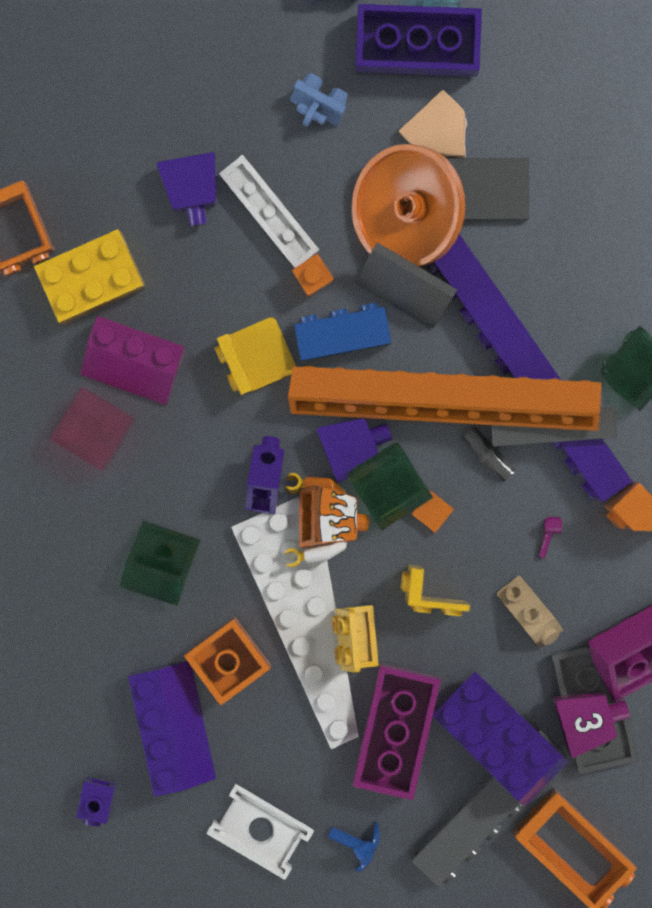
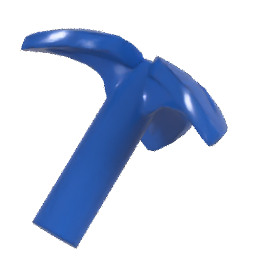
M374 822V832L369 841L358 839L335 827L329 833L328 838L353 849L355 856L361 861L355 868L357 872L364 870L371 863L375 855L374 851L380 842V829L377 822Z

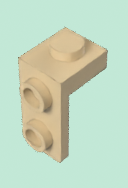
M517 576L497 592V596L539 649L544 645L552 644L559 637V633L563 631L556 618L521 576Z

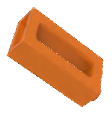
M554 788L512 831L514 837L589 908H607L613 901V894L619 887H626L635 877L634 872L637 868L633 862ZM555 812L562 816L611 863L610 870L596 884H589L536 834Z

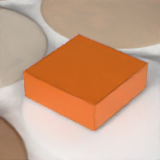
M430 490L411 514L436 533L454 509Z

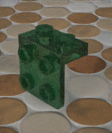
M639 326L636 330L630 331L625 336L622 342L623 345L615 354H611L605 359L601 374L616 394L641 412L652 399V339L647 330Z
M393 443L385 447L370 459L357 465L347 474L348 479L381 530H384L433 498L399 443Z

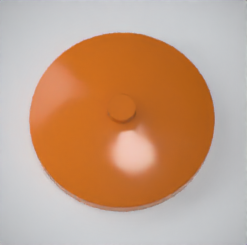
M395 145L375 155L361 171L353 191L352 219L356 234L368 253H371L376 243H379L418 267H424L444 256L453 246L461 231L465 215L463 186L452 164L437 151L420 145Z

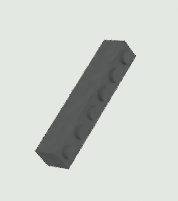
M536 726L535 729L564 757H566L567 755L564 753V751L558 745H556L538 726ZM489 774L410 855L411 862L437 887L442 882L448 884L457 875L458 870L456 868L464 860L466 862L471 861L480 850L478 846L485 839L491 840L500 831L501 827L499 824L506 817L509 819L513 818L520 811L522 805Z

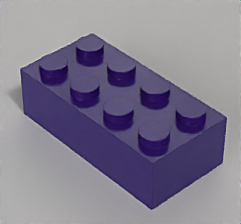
M358 4L355 72L477 77L480 71L482 8Z
M474 672L433 714V717L518 802L525 806L569 762L477 672Z

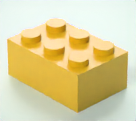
M119 229L34 266L55 316L62 325L146 289L125 238Z

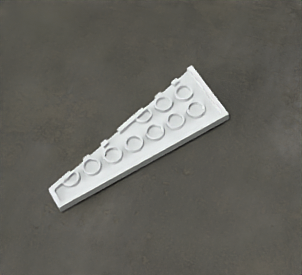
M299 497L277 506L276 514L261 513L231 528L330 748L333 749L359 737L348 673L345 670H341L340 665H337L335 661L334 649L338 646L337 634L333 633L331 620L332 616H335L336 606L328 562L323 560L307 563L304 560L297 567L290 568L286 566V564L295 563L298 560V556L295 553L284 554L287 549L294 548L299 552L304 551V548H299Z

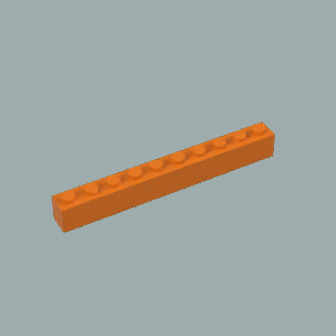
M293 366L288 400L291 414L599 431L602 382H592L589 380L564 381L555 378L549 380L530 379L527 377L507 378L495 375H449L434 372L410 373L401 370L391 372L376 371L374 369L353 370L341 367L316 368L313 366Z

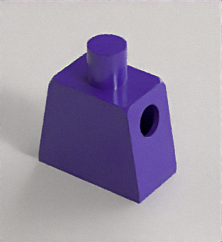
M210 152L156 162L174 212L187 211L189 227L206 225L207 219L204 207L217 205L215 153Z
M365 418L316 429L337 483L342 482L378 460L380 455L376 446L393 440L387 423L369 429Z
M264 436L261 445H255L253 448L247 482L245 510L276 514L285 451L279 448L280 439L277 437Z

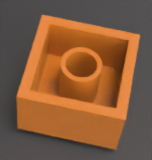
M236 617L229 620L184 655L220 706L271 668L267 658Z

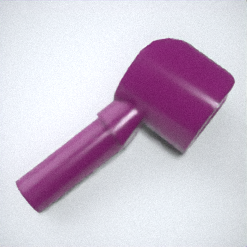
M550 516L544 520V535L538 557H546L552 534L562 533V519L560 517Z

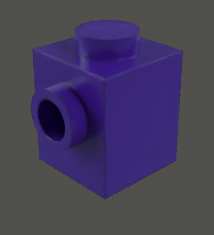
M87 777L83 783L76 818L83 819V823L89 826L100 827L101 823L107 824L117 783Z

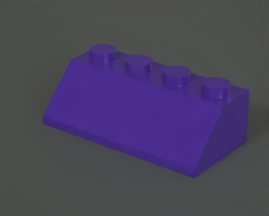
M182 661L131 672L128 679L154 797L184 791L216 779L193 668L189 662Z

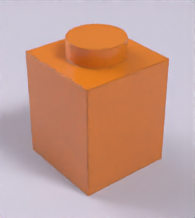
M318 253L292 269L293 275L308 298L334 283L333 276Z

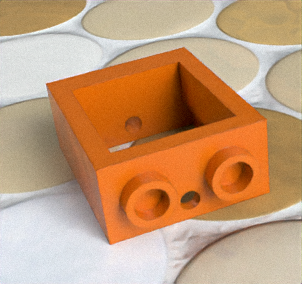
M23 180L0 189V208L24 199L42 246L3 262L0 258V274L3 273L4 276L21 271L20 265L30 261L33 265L44 262L50 258L48 254L55 251L28 184Z

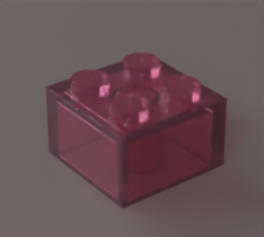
M81 386L50 440L101 471H106L137 421V418L90 389Z

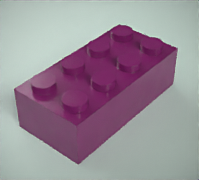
M380 662L353 776V787L409 800L414 799L441 679L439 676Z

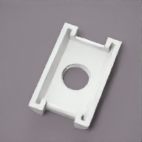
M235 784L229 793V796L234 798L220 823L213 820L206 834L285 880L292 869V865L287 862L301 839L308 842L315 830ZM265 818L271 822L273 833L269 839L257 841L251 837L249 826L254 819Z

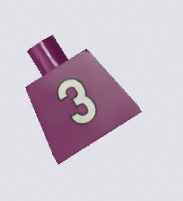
M603 692L553 697L568 754L571 758L615 739L617 733L614 723L630 718L625 700L608 705L607 698Z

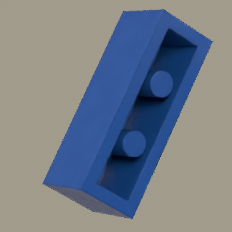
M377 303L359 306L360 312L348 314L347 309H340L329 312V318L318 320L317 314L300 317V323L294 324L301 362L390 345L392 342L385 307L378 308Z

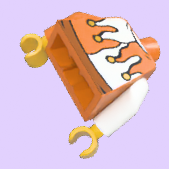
M289 473L286 476V480H294L298 483L295 487L285 486L284 488L291 495L299 492V548H304L302 552L294 548L287 549L284 554L295 553L298 556V560L295 563L286 564L287 567H297L304 560L307 563L329 560L344 551L347 543L357 539V531L366 532L370 524L369 516L357 513L356 498L347 495L346 491L331 478L306 477L304 480L297 473Z

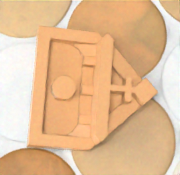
M444 90L438 93L399 130L400 135L409 144L431 148L444 157L466 158L465 135L468 122L465 118V111Z

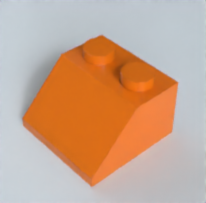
M631 482L604 506L609 511L606 517L618 529L652 531V495L639 482Z

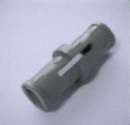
M475 425L461 437V440L479 457L478 461L481 464L485 463L502 482L506 481L517 470L498 451L499 447H493L492 443L484 437Z

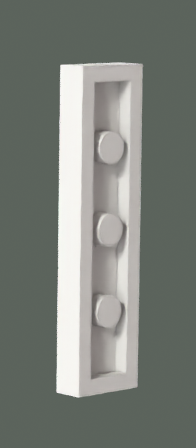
M243 154L219 173L220 177L294 268L319 252V248Z

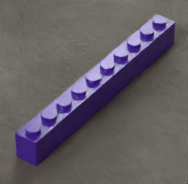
M459 234L450 250L439 260L427 265L428 269L433 275L439 273L445 283L457 289L452 300L456 298L463 307L459 312L468 325L474 323L480 333L476 336L486 350L491 348L498 357L494 362L504 376L509 373L512 378L527 377L545 380L555 378L561 380ZM603 438L550 442L556 450L560 448L567 456V459L564 460L566 466L574 476L579 473L585 482L582 488L591 500L596 498L598 502L603 503L633 482Z

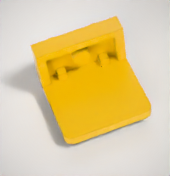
M272 317L229 335L227 333L218 337L219 345L214 347L221 364L227 362L231 373L226 376L233 392L239 390L242 396L291 375L293 366L296 367L276 319Z
M408 564V571H402L401 589L406 592L405 602L411 606L414 612L431 613L432 608L442 609L441 612H444L445 615L462 616V611H470V604L463 600L422 596L424 569L421 566Z
M373 605L336 608L335 616H332L331 620L333 633L337 634L338 646L334 649L336 664L340 665L341 670L352 673L360 672V668L379 666Z

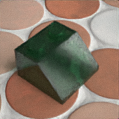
M143 521L125 563L120 587L178 606L201 540Z

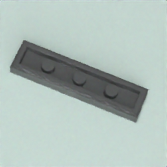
M600 407L599 431L491 425L492 445L494 447L616 438L615 407Z

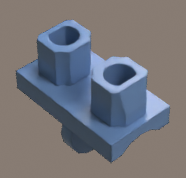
M309 73L302 81L297 80L289 101L297 104L296 111L305 115L302 124L306 127L311 124L312 120L321 125L327 121L337 127L346 109L345 102L348 94L339 88H333L329 96L319 91L323 81L312 73Z

